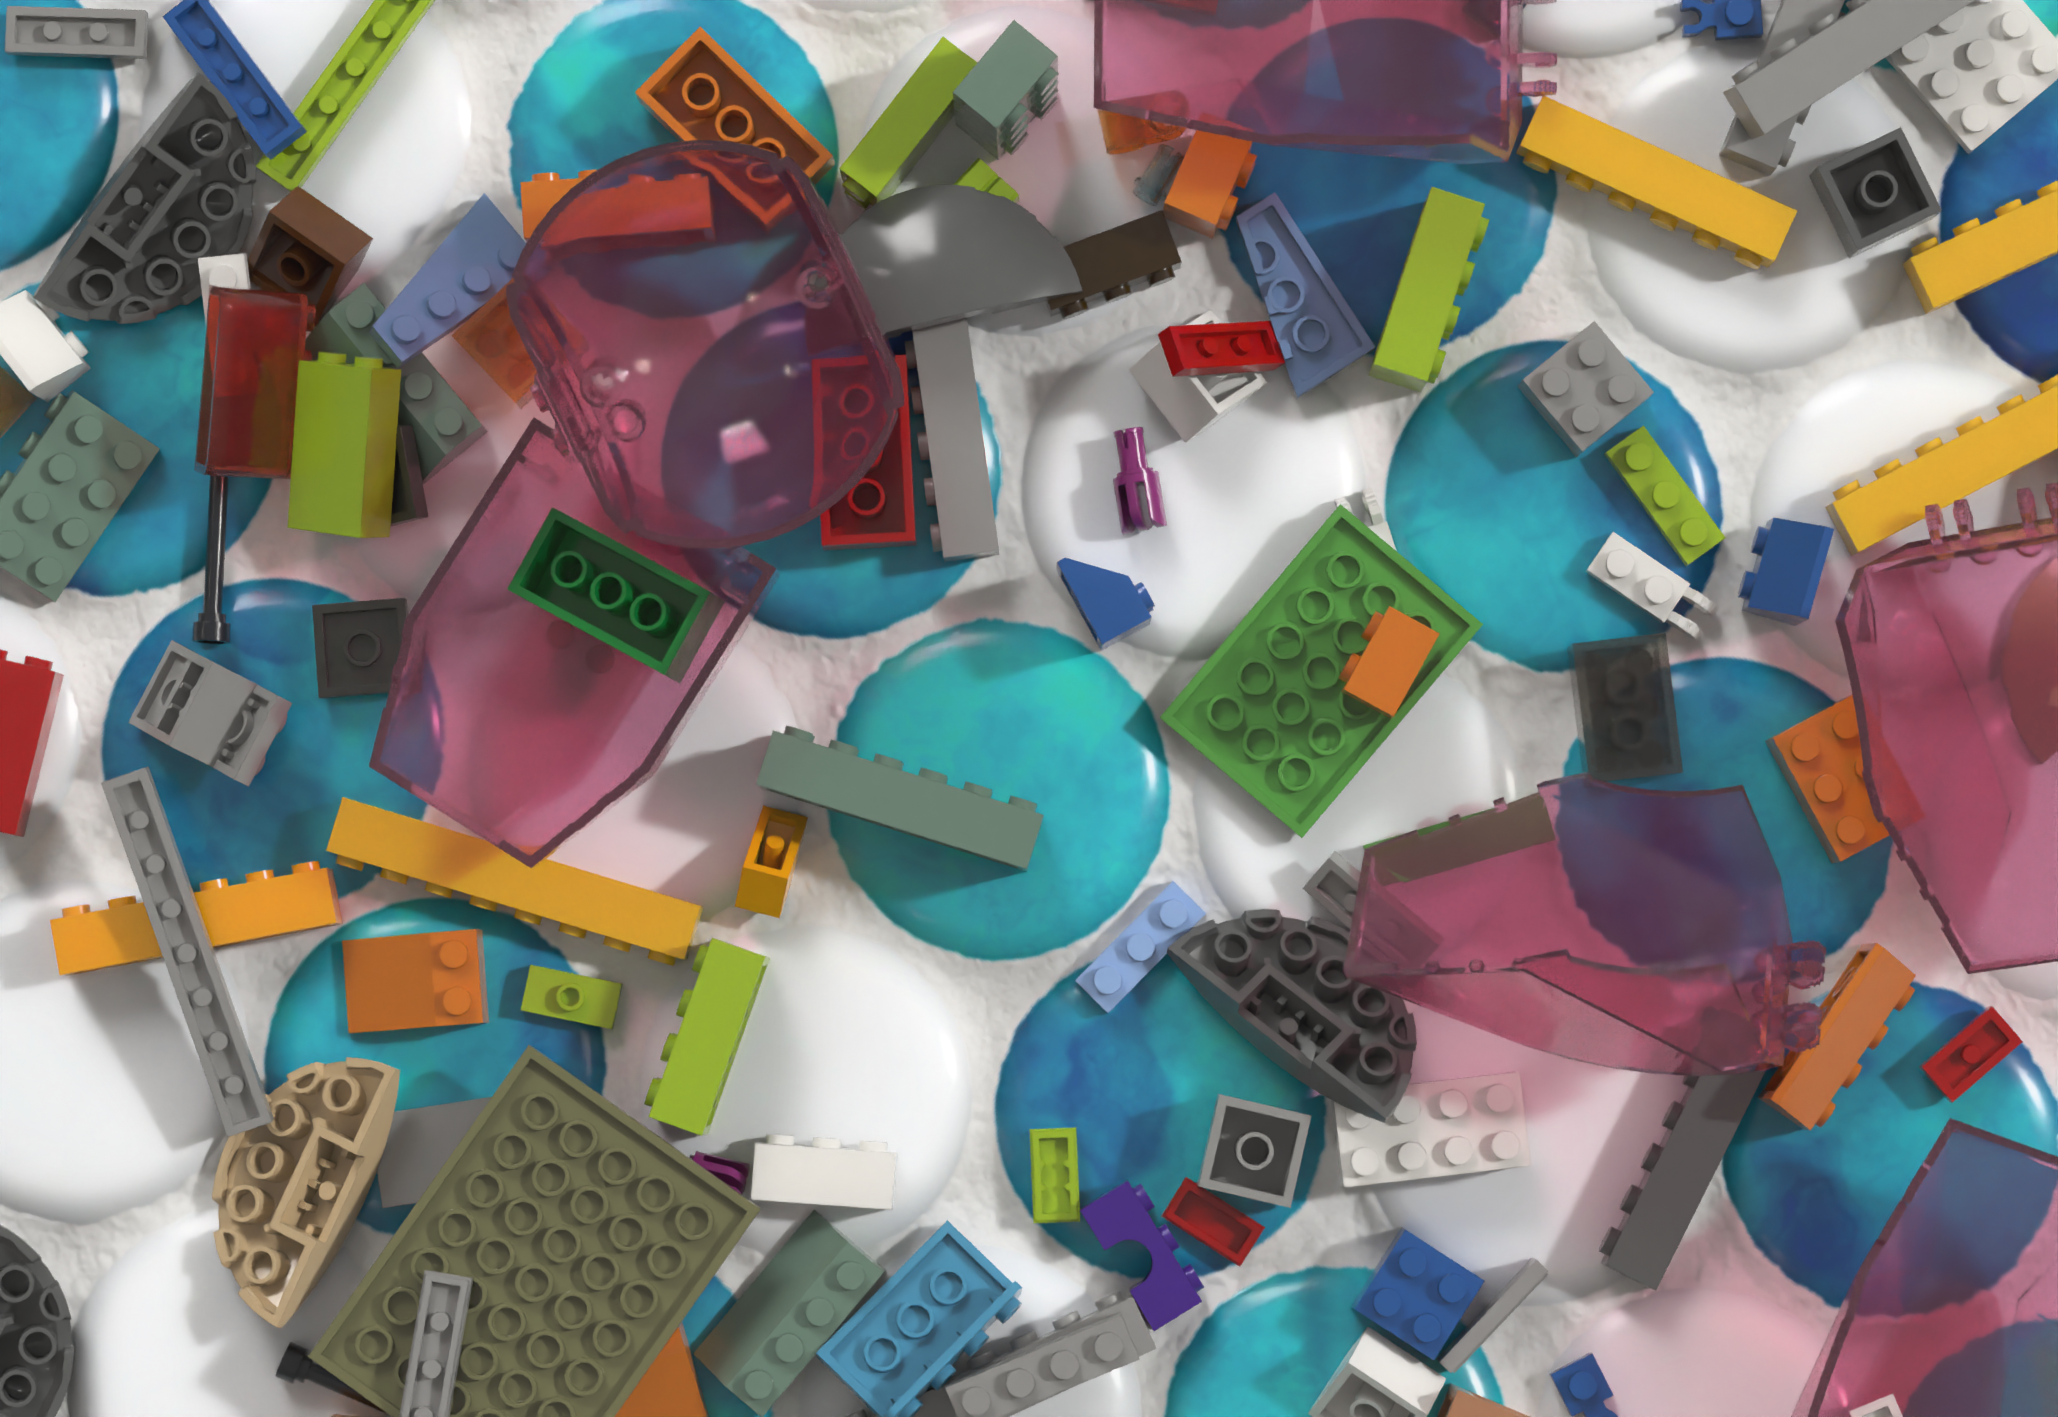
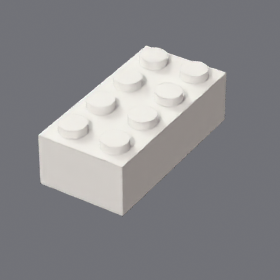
M1514 1071L1411 1083L1408 1085L1396 1110L1385 1123L1361 1115L1331 1100L1342 1187L1531 1166L1520 1072Z

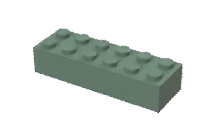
M786 725L784 733L773 730L756 783L761 789L1027 872L1044 816L1036 813V803L1015 796H1010L1008 804L991 799L992 789L970 782H965L963 790L946 785L948 781L947 775L925 768H920L918 775L902 771L904 765L902 761L876 753L874 761L857 757L859 753L857 747L831 739L829 747L813 743L815 736L812 733Z

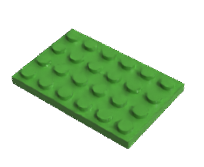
M1340 504L1159 718L1297 835L1303 838L1483 624ZM1389 606L1440 633L1395 716L1391 719L1342 693L1341 691L1346 682L1338 679L1351 654L1354 652L1361 656L1368 644V641L1361 638L1375 611L1384 615Z

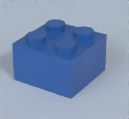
M1401 1227L1351 1306L1424 1355L1435 1360L1485 1281Z

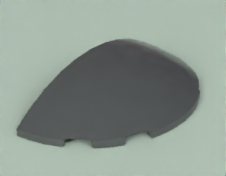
M197 72L184 86L107 182L44 276L33 295L34 299L64 315L84 321L90 319L116 321L119 324L155 319L159 313L170 310L178 305H188L202 295L198 258L232 255L240 252L253 219L251 205L253 185L256 182L252 148L247 143L243 130L237 120V113L224 95L202 74Z
M931 185L914 188L888 197L865 210L841 235H838L826 252L818 268L819 272L808 301L807 340L810 357L901 336V333L987 312L994 314L1083 291L1072 261L1060 241L1052 236L1036 219L1035 215L1019 204L1003 196H996L985 191L976 190L970 186Z
M1259 909L1244 911L1241 918L1216 924L1214 919L1193 928L1168 947L1167 954L1202 997L1248 1042L1290 1075L1334 1102L1383 1123L1396 1110L1406 1092L1412 1075L1410 1071L1413 1052L1416 1050L1417 1045L1416 1026L1413 1013L1408 1014L1405 1003L1400 995V981L1387 963L1364 941L1349 931L1315 916H1312L1308 921L1282 917L1280 910Z
M0 1225V1417H55L66 1395L72 1374L74 1346L72 1345L70 1324L71 1314L59 1282L54 1279L48 1267L43 1263L42 1257L25 1240Z

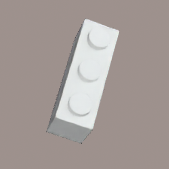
M766 1134V1143H755L751 1200L892 1210L897 1152L887 1151V1142L860 1141L859 1149L840 1148L841 1139L813 1137L812 1146L794 1145V1136Z

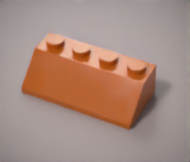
M1878 943L1862 944L1757 1098L1804 1130H1811L1815 1124L1821 1128L1836 1107V1104L1831 1100L1840 1086L1846 1089L1849 1088L1860 1073L1862 1065L1857 1063L1867 1047L1874 1050L1886 1035L1889 1027L1883 1023L1891 1011L1895 1009L1900 1012L1910 1000L1915 991L1910 984L1916 975Z

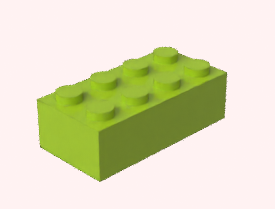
M1431 187L1424 202L1368 376L1420 393L1427 382L1435 383L1446 355V351L1438 349L1441 338L1449 340L1461 307L1453 305L1455 295L1463 297L1475 263L1467 261L1469 252L1477 253L1489 223V219L1481 217L1485 206L1484 203Z
M715 938L711 939L709 946L700 945L692 967V971L699 973L694 990L685 988L676 1012L677 1016L683 1017V1021L678 1034L669 1033L660 1060L668 1062L662 1079L658 1077L653 1078L644 1104L652 1107L648 1117L701 1136L708 1134L770 957Z

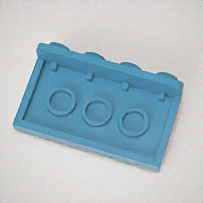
M947 1220L816 1352V1357L877 1417H913L923 1406L919 1398L931 1386L937 1391L941 1389L957 1371L952 1365L964 1353L972 1357L986 1343L989 1336L985 1331L997 1319L1004 1324L1020 1308L1022 1303L1018 1298L1023 1287L1016 1281L1012 1283Z

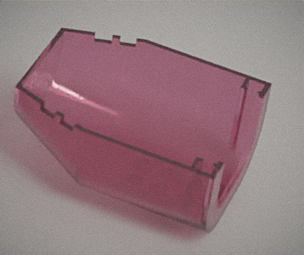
M533 417L405 619L401 635L403 639L397 662L393 667L392 683L386 707L382 711L369 767L526 866L534 869L656 774L779 579L780 574L775 567L738 544H735L734 547L729 546L633 487L585 455L573 441ZM552 507L705 588L725 601L680 684L507 590Z

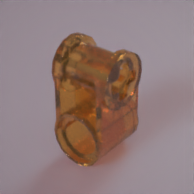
M1161 92L1136 99L1117 100L1097 108L1105 149L1108 155L1127 153L1148 145L1174 140L1185 132L1188 125L1185 102L1179 95L1172 92ZM1170 107V111L1173 114L1180 113L1173 117L1174 124L1165 126L1162 119L1155 120V118L1161 116V108Z

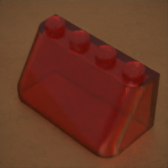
M209 285L195 471L211 476L291 479L299 360H312L311 350H305L306 331L312 332L314 329L316 314L315 304L308 303L306 294Z

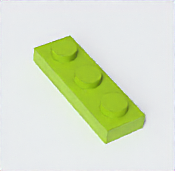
M1644 425L1604 454L1685 566L1726 538Z

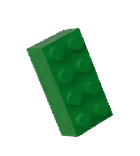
M554 507L551 508L507 588L510 592L679 684L725 603L723 599Z

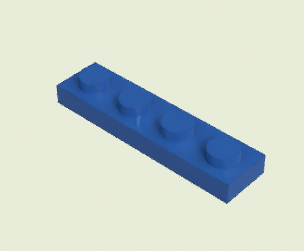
M183 0L162 16L210 82L228 100L237 113L239 121L270 160L307 132L209 0Z

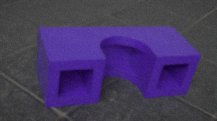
M1125 1180L1080 1208V1211L1104 1250L1124 1240L1138 1241L1149 1250L1152 1259L1150 1271L1142 1281L1129 1288V1291L1152 1329L1156 1331L1201 1303L1202 1300L1197 1292L1203 1289L1204 1285L1190 1263L1181 1268L1172 1253L1180 1248L1166 1224L1157 1228L1149 1216L1148 1211L1155 1208L1141 1183L1132 1188L1129 1181Z

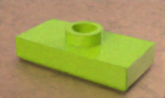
M530 965L521 1010L613 1029L623 984Z
M1076 1127L1029 1129L1033 1224L1080 1222Z

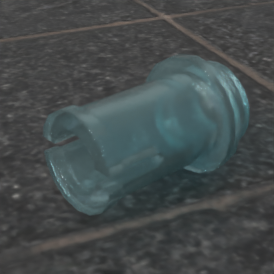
M1165 144L1159 145L1157 153L1143 176L1136 177L1134 180L1136 185L1133 190L1134 195L1152 206H1157L1160 200H1166L1167 194L1165 191L1184 159L1180 152L1171 155L1174 148Z

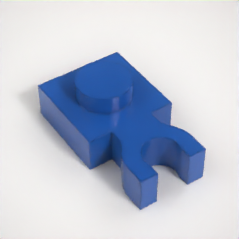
M1681 0L1680 12L1694 11L1699 16L1698 24L1684 25L1682 27V38L1695 37L1707 29H1714L1715 41L1761 38L1763 35L1761 0H1712V4H1706L1700 0Z
M1590 1352L1549 1373L1570 1416L1573 1417L1583 1412L1584 1417H1618L1613 1411L1606 1408L1603 1402L1614 1395L1593 1353Z

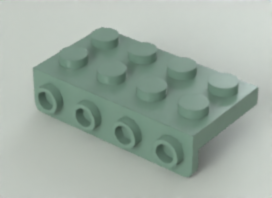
M73 390L66 397L61 393L55 397L44 414L45 417L50 419L47 426L40 435L33 431L20 448L18 455L24 459L14 474L6 470L0 477V567L54 602L57 601L160 450V448Z

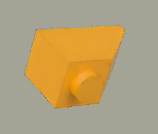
M763 805L742 867L735 907L780 918L790 889L808 817Z

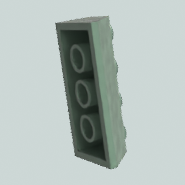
M365 283L361 284L328 311L298 347L308 360H318V352L346 354V363L354 364L355 356L375 357L383 359V367L398 369L369 334L371 327L384 313L386 308ZM420 353L399 368L401 369L398 426H413L424 485L488 431L427 357Z
M814 1209L693 1354L726 1388L759 1416L763 1417L881 1277L885 1269Z

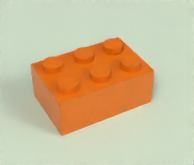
M1855 694L1834 703L1765 741L1831 863L1841 862L1923 818Z

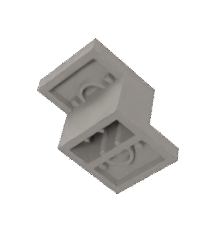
M171 640L128 723L168 746L217 769L249 787L254 776L262 769L265 763V755L274 737L283 729L292 703Z

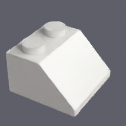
M24 290L0 302V355L29 392L49 402L91 369L83 359L89 352L72 331L64 335L54 322L60 317L57 311L33 298L32 294Z
M1209 310L1187 325L1218 324L1221 322L1213 311ZM1161 342L1155 345L1129 369L1143 391L1149 395L1167 418L1171 427L1177 431L1185 443L1214 425L1267 383L1260 372L1172 377Z
M1367 1327L1348 1351L1308 1414L1312 1417H1427L1446 1378L1376 1331Z

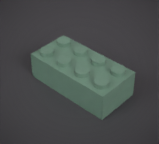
M1013 20L953 91L956 125L996 159L999 160L1005 151L1013 155L1028 137L1029 133L1026 130L1032 119L1037 116L1042 120L1059 99L1056 97L1059 91L1057 89L1059 83L1057 81L1059 75L1058 56Z

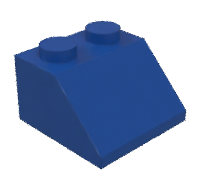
M1779 518L1769 520L1765 528L1758 526L1751 546V553L1757 554L1753 572L1745 571L1738 591V597L1745 599L1741 611L1793 626L1808 620L1834 529Z
M1069 558L1057 561L1056 570L1101 651L1150 625L1152 617L1149 612L1154 610L1153 607L1155 605L1142 582L1134 585L1127 575Z

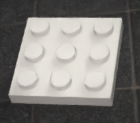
M1975 0L1885 57L1968 154L2058 79V40L2023 0Z

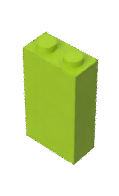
M944 36L839 168L843 182L842 186L846 189L844 194L865 210L869 205L873 206L893 195L955 115L953 91L977 62Z
M318 352V360H299L287 528L355 538L390 537L401 369L383 367V359L375 357L355 356L354 364L346 363V354Z

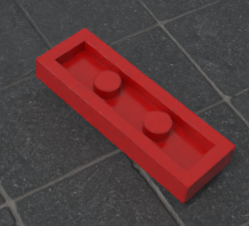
M1271 321L1168 326L1158 334L1172 377L1274 371L1285 363Z

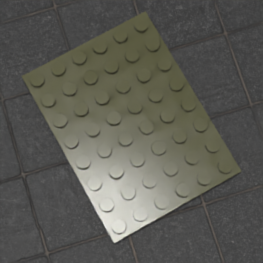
M528 1045L308 1357L390 1416L399 1417L425 1270L472 1277L473 1284L449 1417H615L758 1215L761 1208L536 1048Z

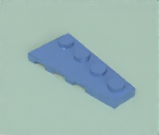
M1275 192L1236 216L1235 220L1281 349L1296 399L1375 350V345Z
M484 193L373 324L369 334L399 369L538 272L543 263Z

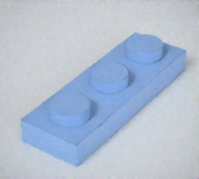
M1172 881L1075 981L1109 1013L1167 954L1168 947L1189 932L1206 913Z

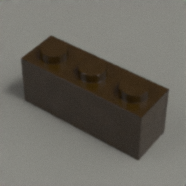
M1160 210L1064 246L1063 248L1070 257L1077 272L1083 292L1045 302L1051 317L1061 313L1063 319H1069L1088 311L1087 303L1103 297L1106 303L1115 302L1131 295L1130 287L1148 281L1149 286L1154 287L1176 277L1174 271L1181 268L1182 261L1163 211Z

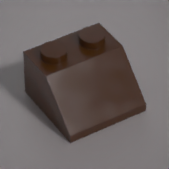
M297 186L273 207L266 217L247 260L250 281L316 327L359 270L373 238Z

